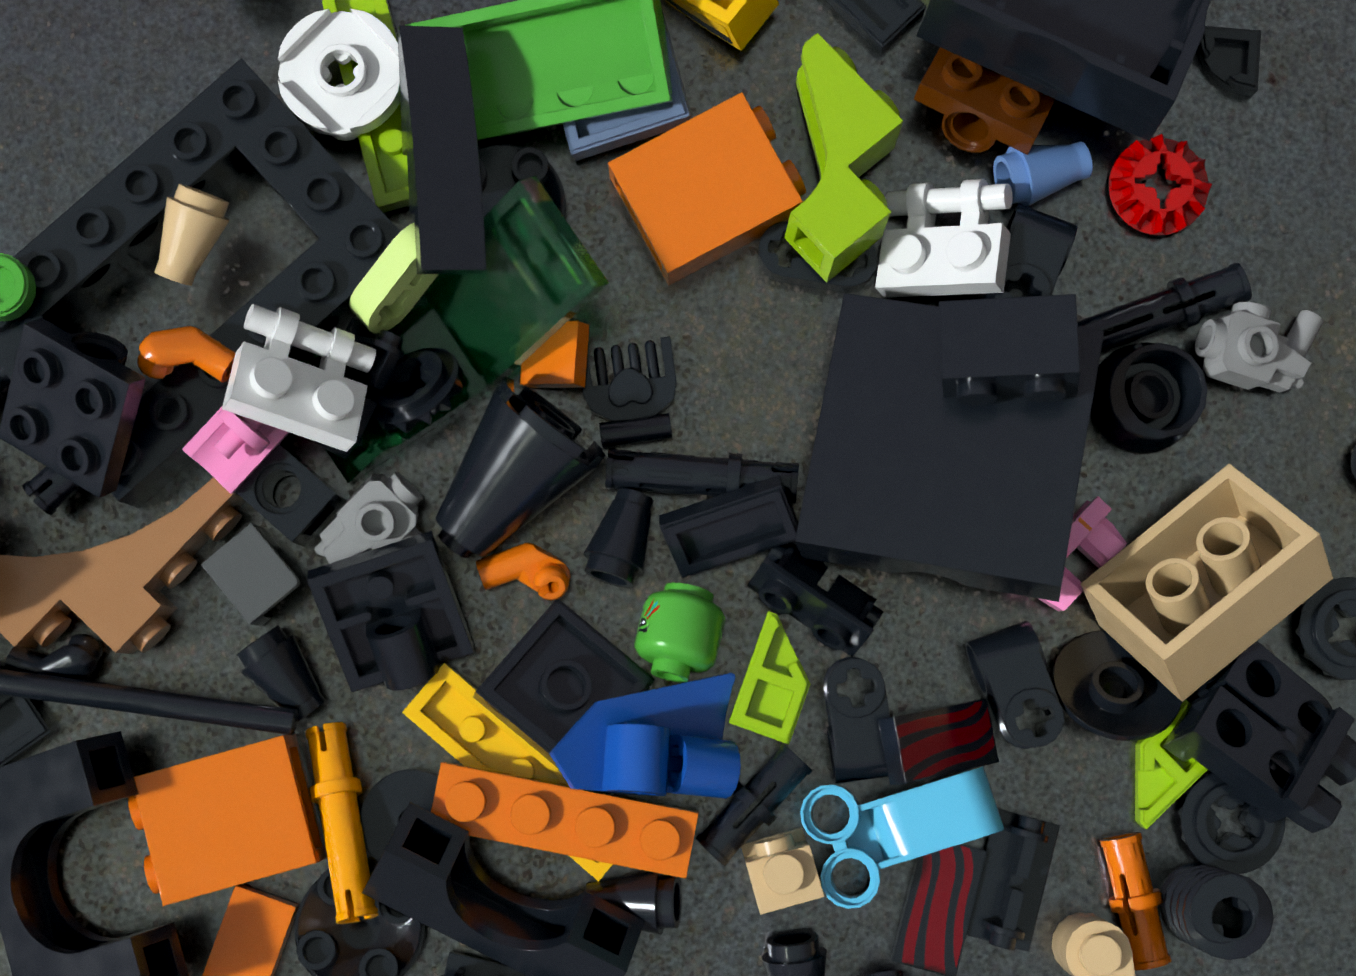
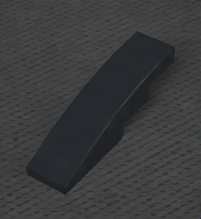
M399 25L397 34L403 155H407L409 210L410 214H414L417 274H482L487 270L483 199L474 105L463 28Z

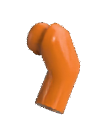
M193 326L151 332L139 345L141 353L137 358V365L146 376L153 379H163L165 375L172 373L174 366L193 363L224 383L230 377L235 352L202 330Z
M523 543L476 560L477 570L485 590L518 580L538 592L540 597L547 600L559 599L568 591L571 577L570 570L564 561L534 543Z

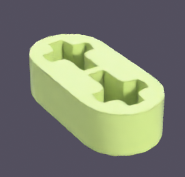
M415 223L401 230L391 241L350 297V310L373 333H380L381 330L387 331L400 323L439 275L417 274Z

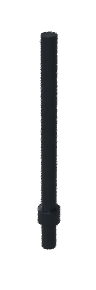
M0 668V695L294 735L297 727V709Z

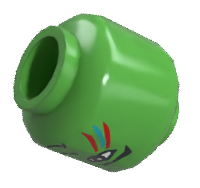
M671 582L664 586L663 591L654 592L647 597L643 605L634 648L641 658L652 664V675L673 682H688L690 673L706 672L714 666L725 625V615L721 608L713 603L714 595L711 592L698 586Z

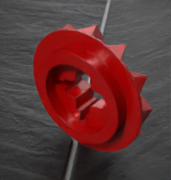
M1163 134L1151 138L1150 141L1145 139L1141 141L1136 140L1119 155L1110 172L1109 195L1114 209L1129 226L1146 234L1169 235L1185 229L1204 211L1208 193L1212 186V183L1208 181L1205 171L1206 159L1198 158L1189 149L1187 141L1177 142L1165 138ZM1160 162H1162V169L1165 170L1167 180L1176 181V184H1184L1179 188L1171 189L1166 194L1165 201L1161 204V209L1156 189L1140 184L1143 180L1153 177Z

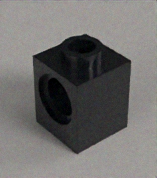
M281 444L267 456L235 491L291 542L303 547L307 545L346 501L343 496L299 457ZM285 476H297L301 485L299 498L289 507L278 508L273 499V490L276 483Z

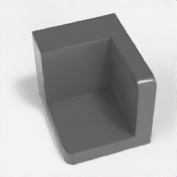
M250 523L211 555L201 566L249 624L263 626L272 618L268 611L299 586L300 581L276 552L280 548L265 528Z

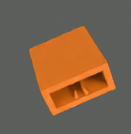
M742 92L608 162L610 179L668 286L762 237L763 233L770 226L779 222H787L790 212L803 202L800 196L806 193V188L797 168L789 159L781 163L770 143L776 139V134L767 114L760 105L751 109Z
M296 734L278 736L134 777L138 794L128 797L129 811L135 827L138 830L144 829L150 855L144 858L145 876L151 891L154 894L160 893L163 906L311 865L327 858L314 802H311L310 786Z

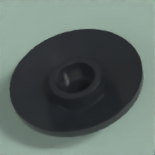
M1105 630L1089 632L1071 640L1060 651L1053 668L1052 683L1064 711L1083 728L1105 738L1120 741H1136L1153 737L1172 724L1182 704L1180 699Z

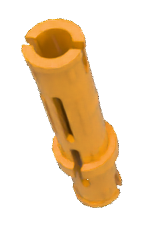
M332 722L323 724L324 731L322 732L319 731L318 726H313L305 731L315 785L311 786L309 791L311 802L319 805L337 914L335 916L336 923L348 924L359 922L361 916L368 920L377 917L379 913L375 900L362 893L370 878V870L357 796L363 793L361 780L353 777L346 736V723Z

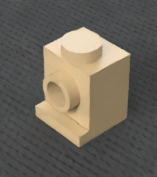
M802 827L746 842L741 847L760 915L824 897L809 843L806 841Z

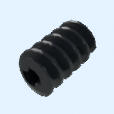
M1198 862L1182 865L1174 870L1160 887L1163 903L1158 905L1161 920L1169 932L1184 943L1210 956L1225 960L1246 958L1259 950L1270 936L1274 920L1271 901L1264 889L1249 877ZM1218 904L1216 913L1212 917L1213 909Z

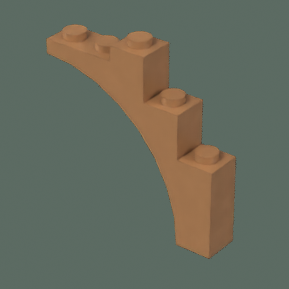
M213 477L177 509L131 535L83 551L37 557L0 555V633L14 647L36 648L39 644L42 647H46L58 639L69 627L71 619L67 615L73 611L115 653L134 654L138 649L142 653L147 652L169 631L171 625L166 620L177 609L160 590L165 585L169 589L177 586L192 572L197 564L193 556L209 539L217 542L237 525L242 517L237 510L246 501L236 492L230 494Z

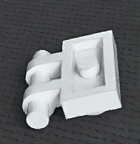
M985 179L964 180L960 187L934 188L933 184L928 182L910 184L905 191L887 192L885 199L888 205L887 208L891 211L890 217L908 216L906 229L885 230L882 236L875 288L884 298L1004 293L1011 233L1003 223L988 224L990 210L1011 208L1013 196L1010 184L988 185ZM962 212L959 226L935 227L936 214Z
M252 304L245 318L244 329L266 336L265 345L262 348L244 341L236 351L222 409L347 452L357 440L368 386L345 378V367L347 365L368 373L374 363L376 349L355 342L354 334L334 327L331 332L301 322L299 321L300 314L279 307L274 312ZM290 346L321 356L319 368L289 358Z

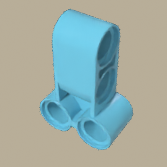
M984 766L861 805L855 795L847 788L833 784L822 785L810 791L803 800L800 810L801 823L807 834L818 842L833 845L835 853L823 864L820 875L821 886L829 900L835 905L847 909L860 908L872 900L879 889L881 881L880 869L1005 830ZM825 795L839 796L846 802L849 808L850 817L848 824L840 832L829 833L823 831L814 820L813 810L815 804ZM853 858L859 860L866 865L869 871V886L859 895L850 896L844 894L837 889L834 883V868L843 859Z

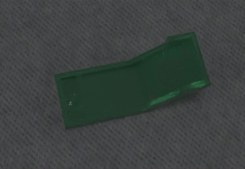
M536 176L520 180L484 216L487 270L482 274H439L403 320L387 330L404 340L400 350L404 354L423 348H442L451 352L463 369L460 380L464 389L459 394L450 398V410L438 411L433 415L431 425L422 421L417 423L413 430L408 433L403 432L399 428L386 432L371 417L361 437L364 440L362 446H354L347 460L325 449L347 483L359 479L497 387L503 378L508 377L609 284ZM307 351L298 361L319 368L321 356Z

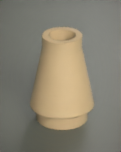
M178 184L174 198L167 196L159 260L154 272L172 281L192 286L197 272L230 221L224 217L229 202L196 188Z

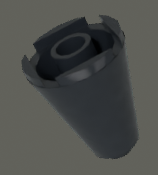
M509 377L503 378L491 397L435 517L437 523L442 528L438 534L439 539L461 557L469 558L472 553L486 557L594 471L606 456L595 441L586 450L575 439L582 428L555 405L527 386L524 387L519 395H516L514 393V379Z

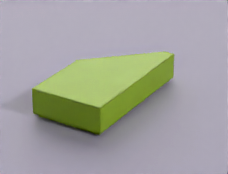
M767 612L728 723L789 745L807 696L810 682L778 615L773 612Z
M1187 700L1182 702L1175 720L1167 729L1153 737L1138 740L1135 743V821L1141 828L1148 829L1208 770L1193 758L1183 762L1163 747L1189 704Z

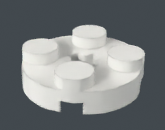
M329 9L316 11L300 20L284 38L278 56L280 62L278 72L280 82L278 81L283 100L301 123L317 133L331 135L337 140L349 141L382 125L400 103L398 43L384 23L365 11L350 9L351 12L339 11L331 13ZM336 60L338 63L345 65L351 60L355 61L358 65L353 70L354 81L347 86L342 83L336 87L329 85L328 82L332 78L328 69L330 63Z

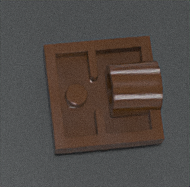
M941 47L924 75L913 99L944 114L942 120L943 133L950 143L961 150L981 153L989 150L995 141L998 140L1027 155L1055 101L1052 97Z

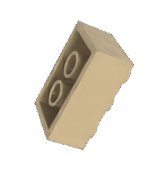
M1228 464L1080 583L1099 626L1183 702L1331 581L1333 576L1320 534L1235 467Z

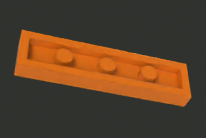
M441 762L431 813L469 831V836L685 879L687 877L699 814L698 811L596 791L571 789L566 785L449 762Z

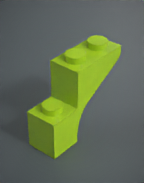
M816 33L803 46L801 54L802 65L797 72L796 85L820 181L809 197L790 212L784 238L827 283L883 236L891 211L887 208V201L874 183L867 179L860 180L859 177L895 148L903 120L900 118L899 111L892 99L880 90L874 91L857 74L856 66L849 55L839 47H831Z

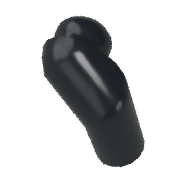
M88 634L74 635L70 638L68 645L62 646L49 655H44L29 648L13 647L5 660L3 669L86 680L97 670V661L102 656V647L97 639Z

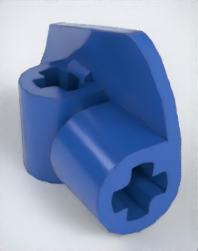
M727 673L596 701L549 754L571 789L644 796H665L667 793L728 798L737 787L741 769L740 753L737 745L733 741L723 740L725 718L736 678L735 674Z

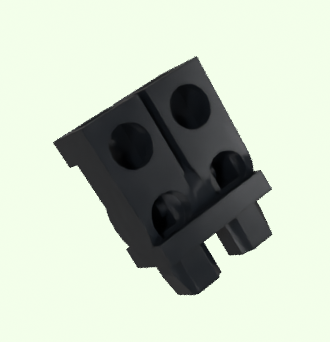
M1256 641L1197 689L1193 696L1195 700L1189 702L1163 747L1183 762L1191 758L1195 759L1226 782L1238 798L1256 807L1254 812L1269 824L1288 817L1309 832L1315 833L1330 827L1342 808L1341 801L1319 784L1323 775L1328 776L1339 786L1352 782L1356 778V742L1347 735L1355 719L1340 707L1333 710L1328 700Z

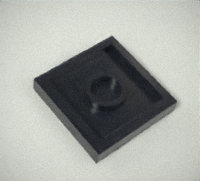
M556 599L475 691L473 698L556 766L549 753L596 701L647 691L655 681V678L562 601Z

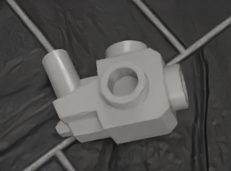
M1238 302L1233 304L1231 313L1216 320H1207L1202 325L1196 337L1195 352L1198 356L1204 357L1202 368L1209 378L1247 390L1259 386L1279 393L1290 388L1300 389L1304 384L1302 378L1311 365V362L1305 357L1323 324V319L1312 311L1302 310L1287 337L1278 335L1280 323L1270 320L1272 311L1269 307L1253 302Z
M395 472L389 478L384 474H372L339 507L336 513L337 516L320 532L319 535L322 541L314 548L316 555L325 556L330 564L422 534L415 527L418 521V507L416 505L422 500L421 494L398 472Z

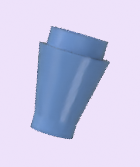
M1081 141L1061 145H1032L1028 155L1009 147L1006 154L995 158L993 165L995 184H1010L1013 196L1012 204L1018 203L1026 207L1076 181L1090 178L1093 171L1090 151L1086 144Z

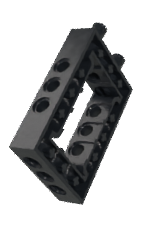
M241 58L14 256L32 272L36 282V294L31 307L22 316L11 321H0V392L10 385L24 323L43 318L57 326L47 313L65 320L77 318L93 306L89 301L124 269L130 272L140 264L136 259L162 237L167 196L174 198L178 184L187 185L211 194L219 186L225 190L234 182L242 166L241 157L236 148L319 239L210 335L235 353L244 341L264 348L266 336L244 329L245 318L252 304L274 312L279 307L300 314L299 321L331 332L334 327L342 329L350 322L351 318L356 317L349 307L352 293L400 231ZM290 346L288 357L304 363L313 353ZM193 363L175 366L172 373L165 375L163 379L156 382L141 396L117 490L111 493L117 501L140 509L194 461L182 449L223 406L229 379L222 383ZM47 466L30 481H26L22 485L28 496H36L33 502L50 516L81 488Z

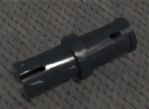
M784 743L778 747L779 750L745 786L740 782L737 784L733 792L735 797L703 833H699L695 838L724 866L729 863L730 858L763 823L769 827L777 819L773 812L792 793L796 786L813 771ZM771 782H775L774 787L757 803L741 823L734 827L735 821L752 805Z

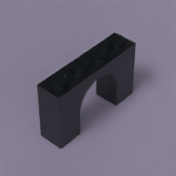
M121 731L76 740L0 767V931L12 976H189L174 922L124 937H103L89 931L75 919L65 904L59 888L57 854L61 839L68 826L78 816L89 810L138 794Z

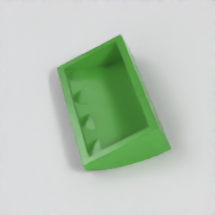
M517 0L405 25L463 28L472 88L477 141L673 102L661 0Z

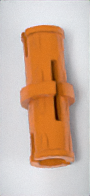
M1141 832L1124 833L1100 840L1114 896L1108 899L1112 913H1118L1122 931L1129 939L1135 971L1158 968L1172 962L1171 956L1168 954L1157 908L1158 905L1163 903L1160 889L1152 887Z

